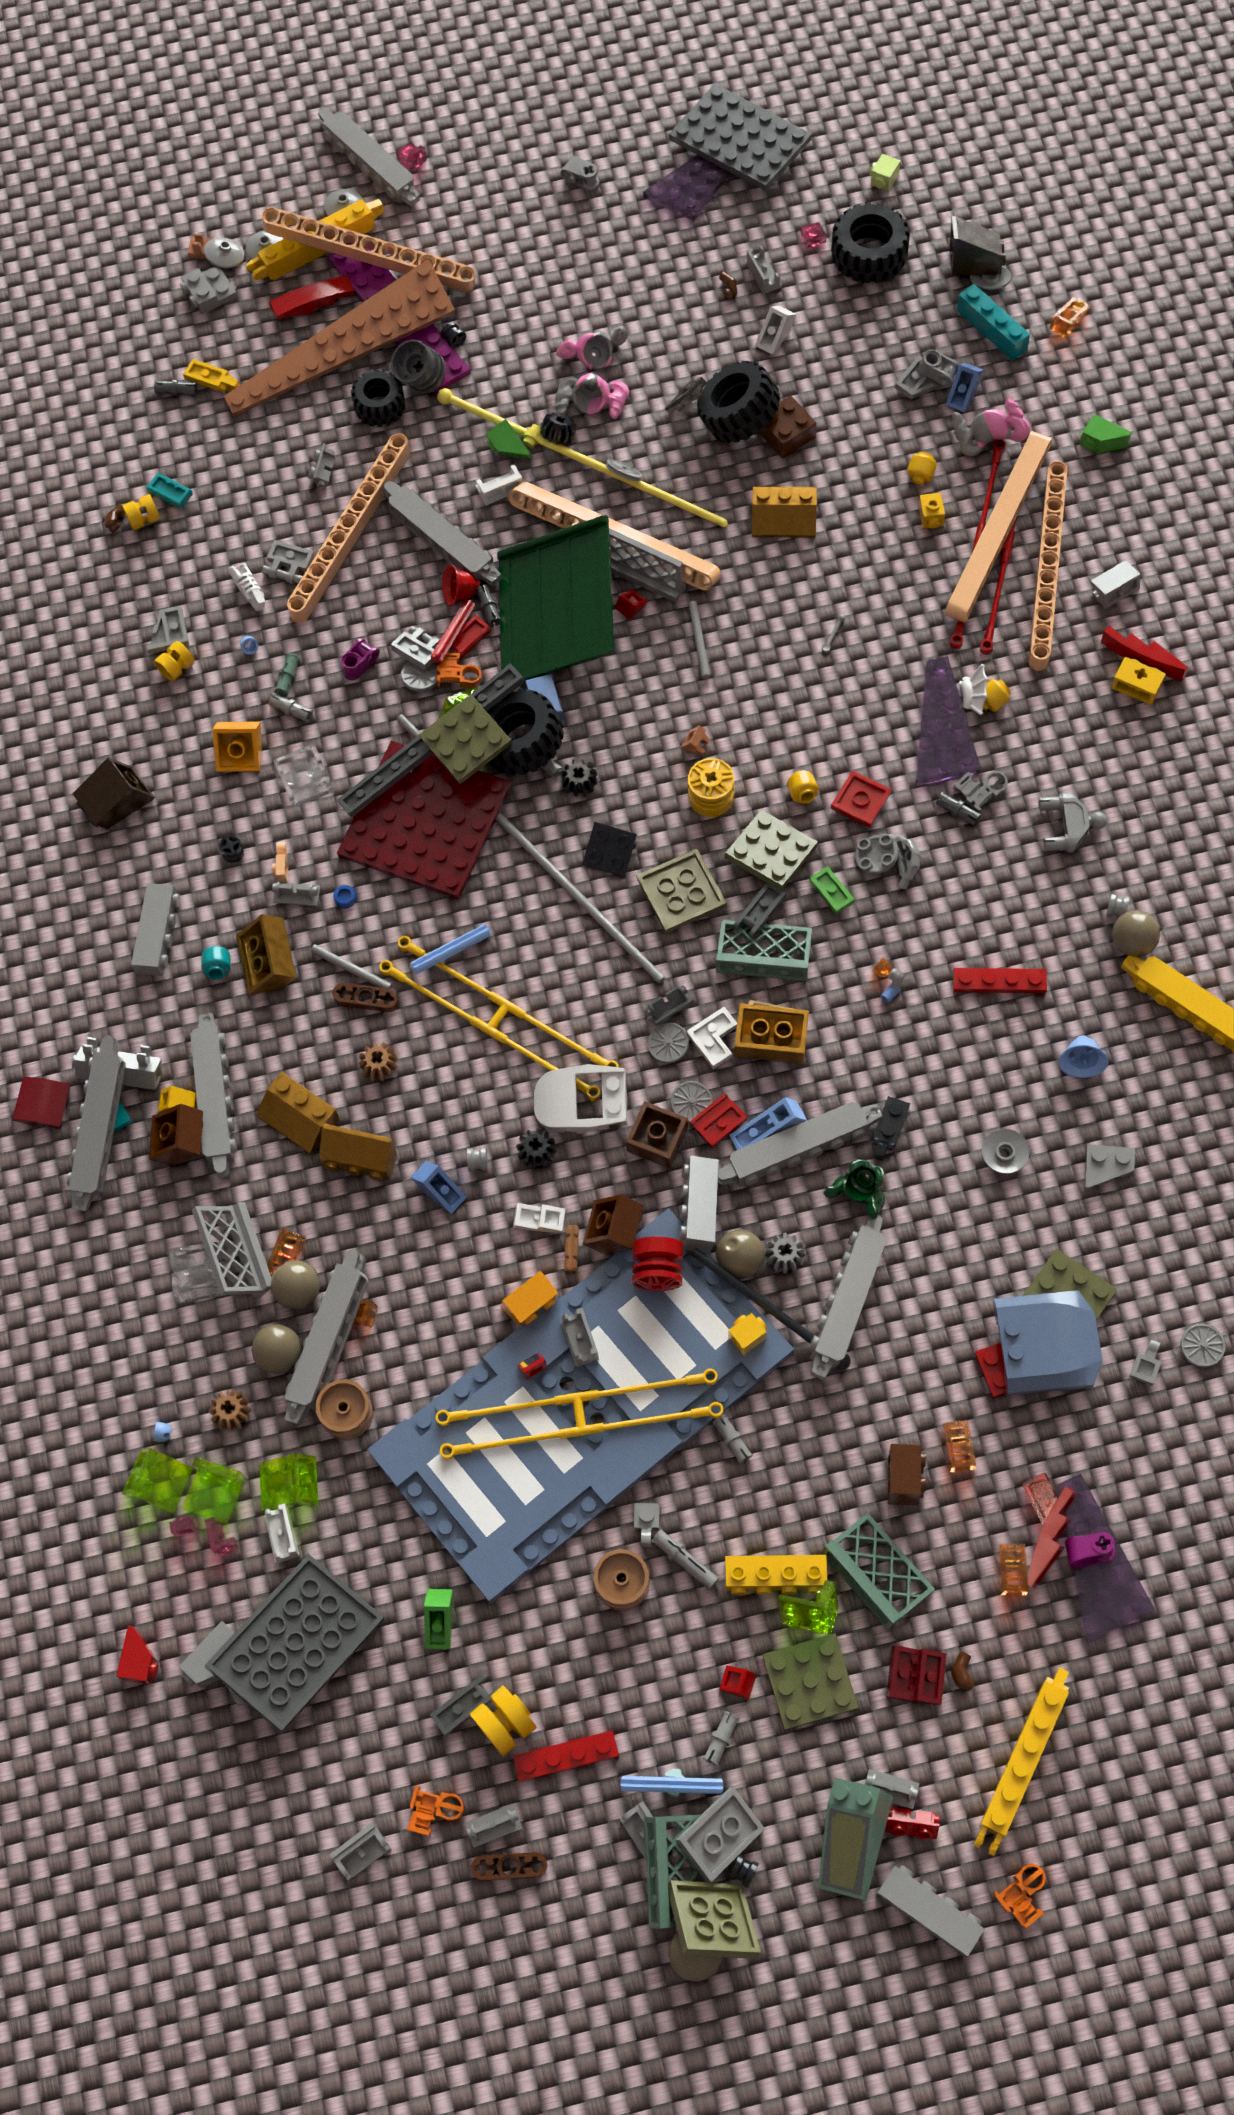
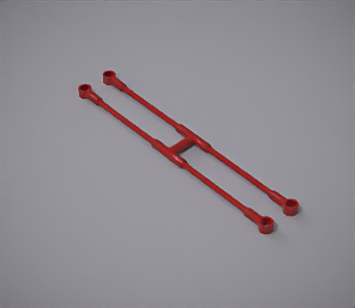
M1002 439L995 440L993 443L992 469L972 553L985 528L997 466L1000 464L1001 455L1006 447V443ZM1016 519L1001 549L1003 551L1000 562L1001 569L989 625L986 628L984 640L980 643V652L984 655H988L993 651V627L1006 566L1009 564ZM958 620L956 622L954 634L950 638V646L953 649H960L963 645L962 634L965 624L962 621Z

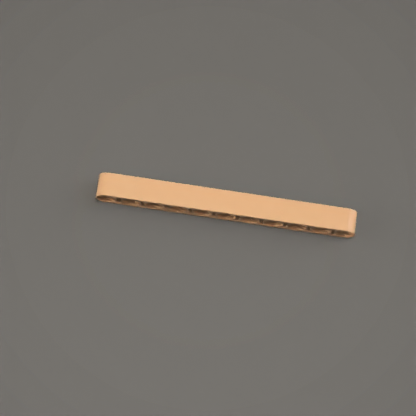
M268 207L262 212L263 228L271 235L402 274L408 273L429 259L442 286L462 292H470L475 287V271L470 266L274 207ZM405 260H410V261H412V262L406 263V262H404V261H405Z
M1031 431L948 602L945 616L966 623L1048 453L1052 438Z
M397 433L390 437L288 599L287 607L292 621L303 623L309 618L386 493L384 491L385 482H394L407 461L410 450L407 437L404 434Z
M1054 461L1049 464L1045 483L1029 652V665L1036 671L1046 669L1051 654L1067 479V466L1062 461Z
M521 482L508 495L509 502L514 507L563 529L602 516L528 482ZM609 518V528L682 561L683 582L701 590H708L720 579L721 572L716 565Z

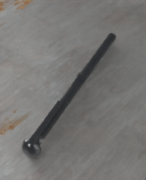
M696 1248L693 1251L692 1257L805 1341L811 1343L814 1334L701 1250ZM848 1354L840 1361L836 1367L837 1370H846L850 1366L851 1359Z

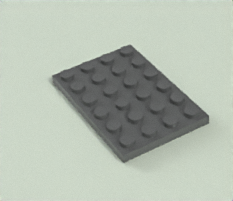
M714 84L669 133V140L767 191L812 140V134Z
M308 1554L205 1664V1668L282 1734L382 1623L384 1617Z

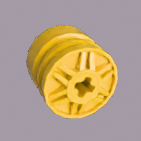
M716 758L703 759L698 761L689 771V803L692 809L699 815L718 817L732 807L734 802V773L731 767L723 760Z

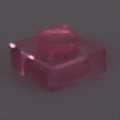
M820 222L800 228V233L807 248L826 242L827 236Z
M190 1515L178 1516L176 1521L169 1522L170 1531L175 1537L200 1531L198 1521Z

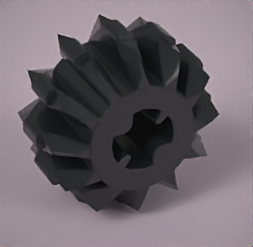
M553 412L545 415L541 423L540 433L549 442H554L556 445L558 443L565 445L566 443H571L574 438L576 424L567 415L564 416L561 413L556 414Z
M582 759L580 763H576L573 760L572 765L565 764V771H561L560 776L562 779L561 786L566 789L567 794L573 792L574 796L577 797L579 793H582L585 797L587 795L586 791L593 793L598 779L596 778L597 770L593 769L591 762L585 764Z
M537 1128L535 1134L527 1130V1137L520 1136L519 1140L521 1143L516 1145V1149L519 1151L518 1158L520 1160L524 1159L523 1163L525 1166L532 1163L533 1169H536L538 1164L541 1163V1166L545 1168V1160L553 1161L552 1154H555L557 1150L553 1146L555 1144L554 1138H549L547 1131L540 1134V1129ZM539 1146L538 1151H533L535 1150L534 1147Z

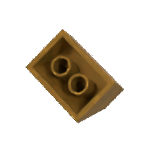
M753 487L752 537L816 538L817 487Z
M261 914L236 935L248 995H256L284 988L297 978L284 918Z
M739 1004L734 1057L804 1064L809 1010Z
M282 1071L267 1088L256 1114L259 1119L310 1155L321 1143L323 1124L335 1126L339 1121L338 1113L334 1107Z
M323 1124L319 1159L324 1168L330 1171L344 1170L353 1176L363 1174L376 1181L390 1180L397 1158L392 1138Z

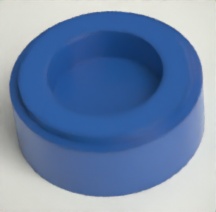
M349 885L339 886L333 894L336 905L343 909L352 907L357 900L355 890Z

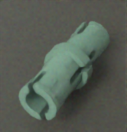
M294 653L287 654L284 666L279 671V680L274 692H277L276 694L282 697L288 695L292 681L296 678L295 672L300 657Z

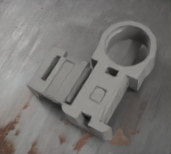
M968 771L954 784L953 789L955 791L958 789L966 797L965 802L971 809L981 813L982 809L980 807L991 797L996 799L1006 790L1008 780L1002 772L993 771L989 773L981 782V785H979L980 782L976 783L971 778L973 775ZM999 777L993 786L990 787L988 785L990 778ZM1002 782H1004V786L1000 790H995Z

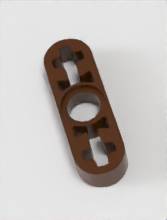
M339 983L332 992L335 1002L345 1007L393 1012L399 1005L397 994L391 989ZM343 991H347L348 995H345L344 998H340L339 994H342ZM363 993H370L372 998L369 1002H361L359 1000L360 996ZM391 997L392 1001L385 1005L384 1000Z
M538 1852L482 1855L474 1859L471 1871L480 1881L539 1878L546 1873L548 1863L546 1858ZM520 1858H525V1864L532 1863L533 1858H537L539 1862L543 1863V1867H539L536 1873L532 1868H524L526 1873L520 1874L522 1869ZM499 1859L497 1864L499 1875L494 1876L495 1870H487L485 1876H482L481 1872L476 1870L478 1866H481V1861H485L488 1866H494V1860ZM507 1859H513L517 1863V1869L513 1874H505L502 1870V1864Z

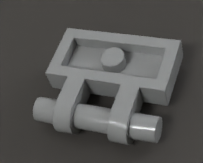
M274 540L267 555V560L272 565L271 567L264 565L262 573L269 575V578L284 579L290 584L299 583L303 576L297 574L299 571H307L315 557L314 551ZM281 566L290 568L289 572L280 570Z
M411 626L408 631L410 634L404 631L391 643V650L426 670L433 663L430 656L440 639L431 637L422 628Z

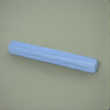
M485 924L412 961L410 963L411 970L414 974L425 971L489 937L490 929Z
M622 1776L620 1787L622 1791L721 1794L723 1793V1780L712 1778Z

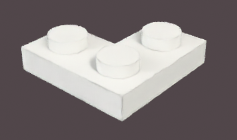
M725 1007L686 1031L690 1040L713 1069L732 1057L731 1051L721 1038L736 1029L737 1022Z

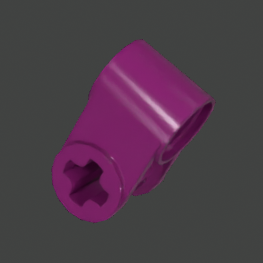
M359 638L341 658L344 677L348 680L360 678L376 662L380 650L377 647L373 648L368 645L365 639Z
M1106 1532L1073 1536L1065 1540L1067 1557L1071 1568H1084L1090 1565L1108 1563L1116 1555L1114 1539ZM1100 1546H1105L1106 1550H1102Z

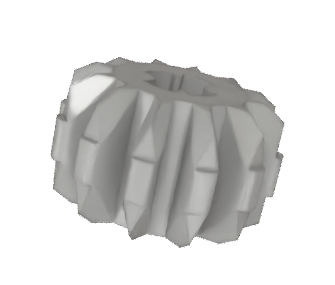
M786 1232L783 1233L782 1239L775 1235L774 1242L768 1241L767 1247L769 1249L765 1250V1256L769 1257L767 1264H774L773 1270L775 1272L783 1268V1274H787L788 1268L795 1272L797 1270L796 1265L802 1266V1257L806 1255V1251L802 1249L803 1242H796L797 1236L795 1235L788 1239ZM789 1251V1254H785V1256L781 1255V1253Z

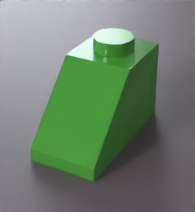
M1094 414L1082 431L1079 445L1098 454L1128 447L1132 432Z
M506 419L486 433L489 438L486 443L493 452L497 450L501 456L528 460L532 458V455Z
M427 1589L424 1603L425 1649L450 1650L453 1622V1590Z

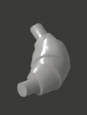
M890 834L899 849L897 864L899 875L902 878L898 887L907 890L910 880H913L917 870L920 869L921 853L913 840L901 835L895 836Z

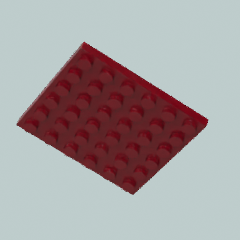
M391 740L379 766L406 745ZM432 754L354 816L337 851V855L340 858L459 899L508 796L512 783L509 780L478 770L462 784H459L438 758Z

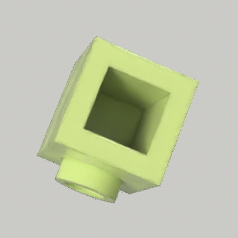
M882 154L878 162L874 163L870 169L871 185L889 192L899 176L900 160Z

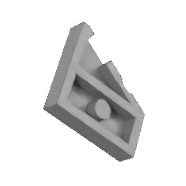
M921 356L914 360L894 386L896 390L909 399L943 387L934 380L920 374L918 365L922 359Z
M181 605L160 610L157 617L158 622L152 631L151 643L147 645L148 653L154 654L167 651V648L175 641H179L184 646H190Z
M1087 1144L1085 1190H1091L1099 1184H1107L1118 1177L1133 1174L1135 1148Z

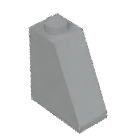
M223 1621L214 1628L179 1666L184 1671L181 1676L191 1686L196 1683L200 1687H204L218 1680L205 1668V1664L234 1634Z

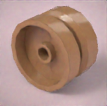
M348 1379L335 1380L327 1384L320 1391L316 1400V1414L323 1428L332 1437L340 1440H352L361 1436L370 1427L373 1419V1406L365 1389L357 1382Z
M617 1549L608 1552L598 1561L594 1569L593 1580L598 1597L606 1606L613 1610L627 1611L636 1608L645 1600L649 1592L650 1578L646 1563L638 1554L630 1550ZM621 1577H626V1581L623 1583L618 1582L617 1579L621 1580Z

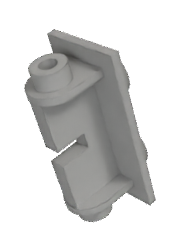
M323 443L320 450L316 449L312 461L316 463L314 467L311 466L307 477L311 479L309 488L315 483L317 487L324 489L329 483L331 471L324 468L332 470L336 455L333 450L324 449L326 443Z
M284 882L273 883V903L317 906L321 886Z
M868 1770L865 1785L881 1788L893 1796V1804L910 1809L914 1808L919 1783L876 1770Z
M514 1803L465 1823L468 1836L474 1848L523 1829Z

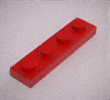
M954 968L953 992L1046 994V969Z
M611 1730L514 1755L513 1758L520 1783L618 1758L619 1753L614 1732Z

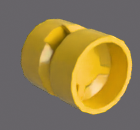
M150 494L139 498L137 503L131 501L122 505L133 531L144 527L146 522L152 524L161 520ZM141 507H144L147 513L144 517L139 510Z
M175 641L167 648V654L162 653L154 660L156 668L171 682H174L182 674V669L187 670L195 663L191 652L179 641Z

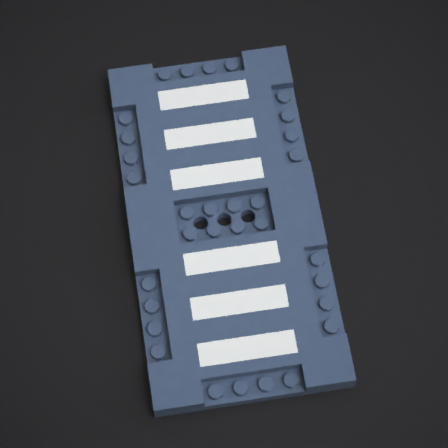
M668 1208L636 1234V1239L663 1236L679 1240L680 1226H683V1223ZM633 1247L632 1250L617 1252L560 1299L557 1297V1302L548 1310L543 1308L537 1313L538 1317L529 1325L524 1323L485 1354L480 1363L407 1420L405 1418L367 1449L371 1457L490 1604L494 1603L716 1418L704 1416L692 1419V1417L604 1430L603 1433L578 1437L539 1440L475 1450L472 1453L455 1455L452 1459L445 1460L440 1454V1447L445 1443L452 1444V1446L467 1443L473 1445L557 1432L559 1429L576 1427L573 1403L558 1406L552 1404L468 1417L466 1420L450 1422L445 1427L437 1423V1412L440 1410L448 1412L473 1411L551 1399L558 1395L591 1390L603 1391L681 1379L689 1375L704 1373L707 1369H714L718 1374V1380L714 1385H707L706 1383L682 1384L589 1400V1405L584 1408L586 1425H591V1419L595 1415H601L605 1419L604 1424L687 1412L694 1408L710 1406L713 1402L721 1403L723 1412H725L794 1355V1348L764 1314H760L740 1291L692 1257L693 1251L683 1250V1261L678 1264L683 1268V1274L681 1275L682 1286L669 1291H649L633 1286L632 1275L634 1274L632 1266L637 1264L633 1261ZM583 1308L598 1351L599 1360L576 1367L561 1321H563L562 1316L564 1314L572 1316L575 1314L576 1309ZM752 1313L756 1318L760 1317L766 1324L767 1337L745 1355H742L728 1337V1330L734 1326L733 1323L740 1316L745 1315L747 1317ZM539 1353L545 1359L547 1368L527 1380L520 1371L518 1364ZM708 1374L706 1378L707 1380H713L715 1376ZM564 1379H570L574 1382L570 1390H563L560 1387V1383ZM713 1407L711 1411L717 1414L721 1410L719 1407ZM441 1415L439 1421H446L448 1416ZM446 1448L443 1451V1454H451L452 1449Z

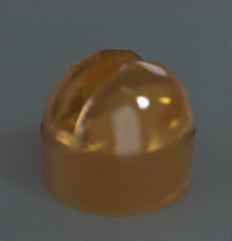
M883 957L872 972L879 977H887L892 971V965Z

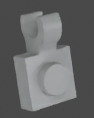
M1151 1340L1145 1355L1137 1354L1129 1375L1130 1378L1153 1386L1161 1365V1361L1155 1359L1160 1346L1159 1342Z
M635 1503L634 1530H641V1548H651L652 1530L659 1531L660 1504Z

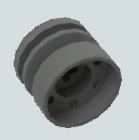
M411 339L404 341L394 351L391 359V370L394 376L417 392L427 393L439 387L444 380L446 364L443 357L435 350L429 348L421 341Z

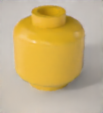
M918 452V454L911 457L907 468V475L912 479V483L923 485L932 481L937 467L934 456L927 452Z
M991 679L987 682L986 693L988 697L984 701L983 709L985 711L989 709L992 712H997L1010 701L1009 694L1011 691L1001 679L998 681Z
M797 771L787 780L788 791L796 803H810L818 794V785L813 774L809 771Z

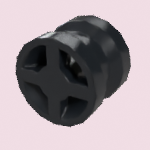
M455 322L446 324L441 330V338L446 339L448 345L452 346L453 349L460 347L466 340V333L460 330Z
M227 835L221 839L219 849L225 861L234 863L241 860L244 855V849L240 839L235 835Z
M739 1854L729 1878L732 1880L738 1879L742 1882L743 1886L748 1888L759 1863L756 1861L750 1862L746 1860L744 1855Z

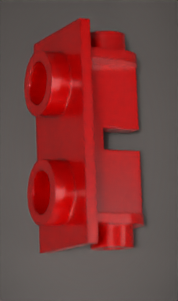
M897 1807L890 1809L885 1827L886 1833H892L895 1836H916L923 1840L937 1839L940 1824L939 1816L934 1815V1812L916 1810L915 1819L910 1818L911 1809Z

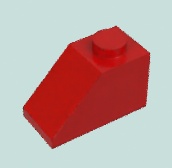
M128 1626L116 1676L124 1681L151 1685L152 1678L155 1679L158 1673L157 1659L139 1631L133 1626Z

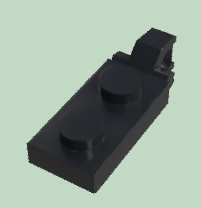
M890 1096L887 1097L882 1111V1118L879 1120L873 1136L872 1144L877 1146L874 1159L883 1161L887 1149L893 1151V1148L896 1147L910 1103Z

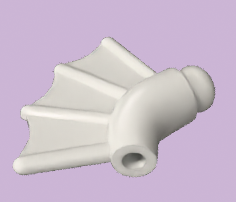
M984 664L979 666L971 678L963 677V681L959 682L963 694L962 708L973 710L979 715L983 714V704L988 697L986 693L988 677L985 675Z

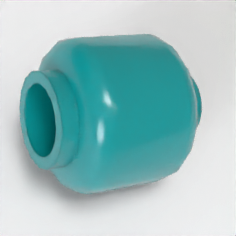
M220 946L206 948L201 954V970L203 974L213 980H219L228 975L231 970L229 951Z

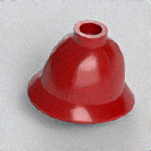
M448 565L443 572L442 591L444 599L450 607L455 605L457 601H463L472 597L476 592V588L480 586L478 579H474L468 572L457 570L454 565Z

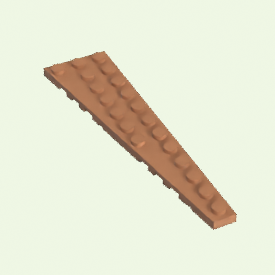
M429 259L226 394L224 398L233 416L235 417L456 314Z

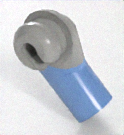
M896 968L888 974V978L893 982L880 995L885 1003L891 1002L900 992L904 975Z

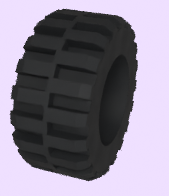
M867 202L865 205L857 204L853 206V209H847L844 211V214L837 218L833 226L831 252L835 266L839 271L843 270V275L848 278L852 277V280L857 282L861 280L869 284L870 281L879 283L882 282V279L888 280L892 278L893 274L896 275L901 271V268L907 261L910 240L908 223L904 218L902 219V215L898 211L894 212L892 207H884L881 203L875 205ZM870 237L877 238L886 244L878 248H864L855 242L859 239Z
M752 361L735 362L729 367H723L722 371L712 375L713 378L705 383V388L701 389L699 393L697 413L700 419L717 440L726 443H738L740 440L745 441L750 439V436L760 433L759 431L762 428H766L769 425L768 422L775 417V411H778L780 402L779 389L762 365Z
M518 689V692L512 691L487 711L507 736L519 726L534 724L525 736L513 740L509 747L489 762L498 772H506L507 775L513 776L516 773L527 775V772L531 771L534 773L538 771L537 768L545 767L549 763L548 760L556 756V750L560 749L562 745L561 740L564 737L563 725L552 703L543 694H538L537 691L533 690L527 692L526 689Z

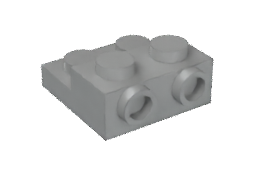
M214 266L204 272L197 268L181 276L182 283H180L182 291L185 295L189 294L191 305L194 309L198 308L201 314L237 298L236 291L220 267Z

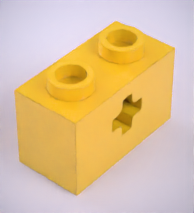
M1125 657L1114 677L1111 689L1152 705L1163 685L1166 673L1161 672L1157 668L1146 666L1136 659Z

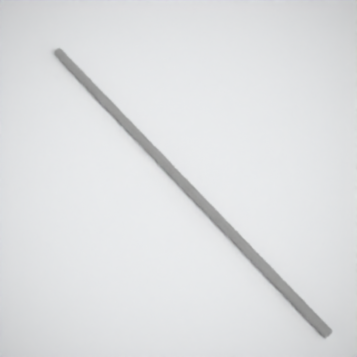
M403 714L397 717V722L414 739L419 736L421 732ZM500 812L496 821L661 984L665 980V976Z

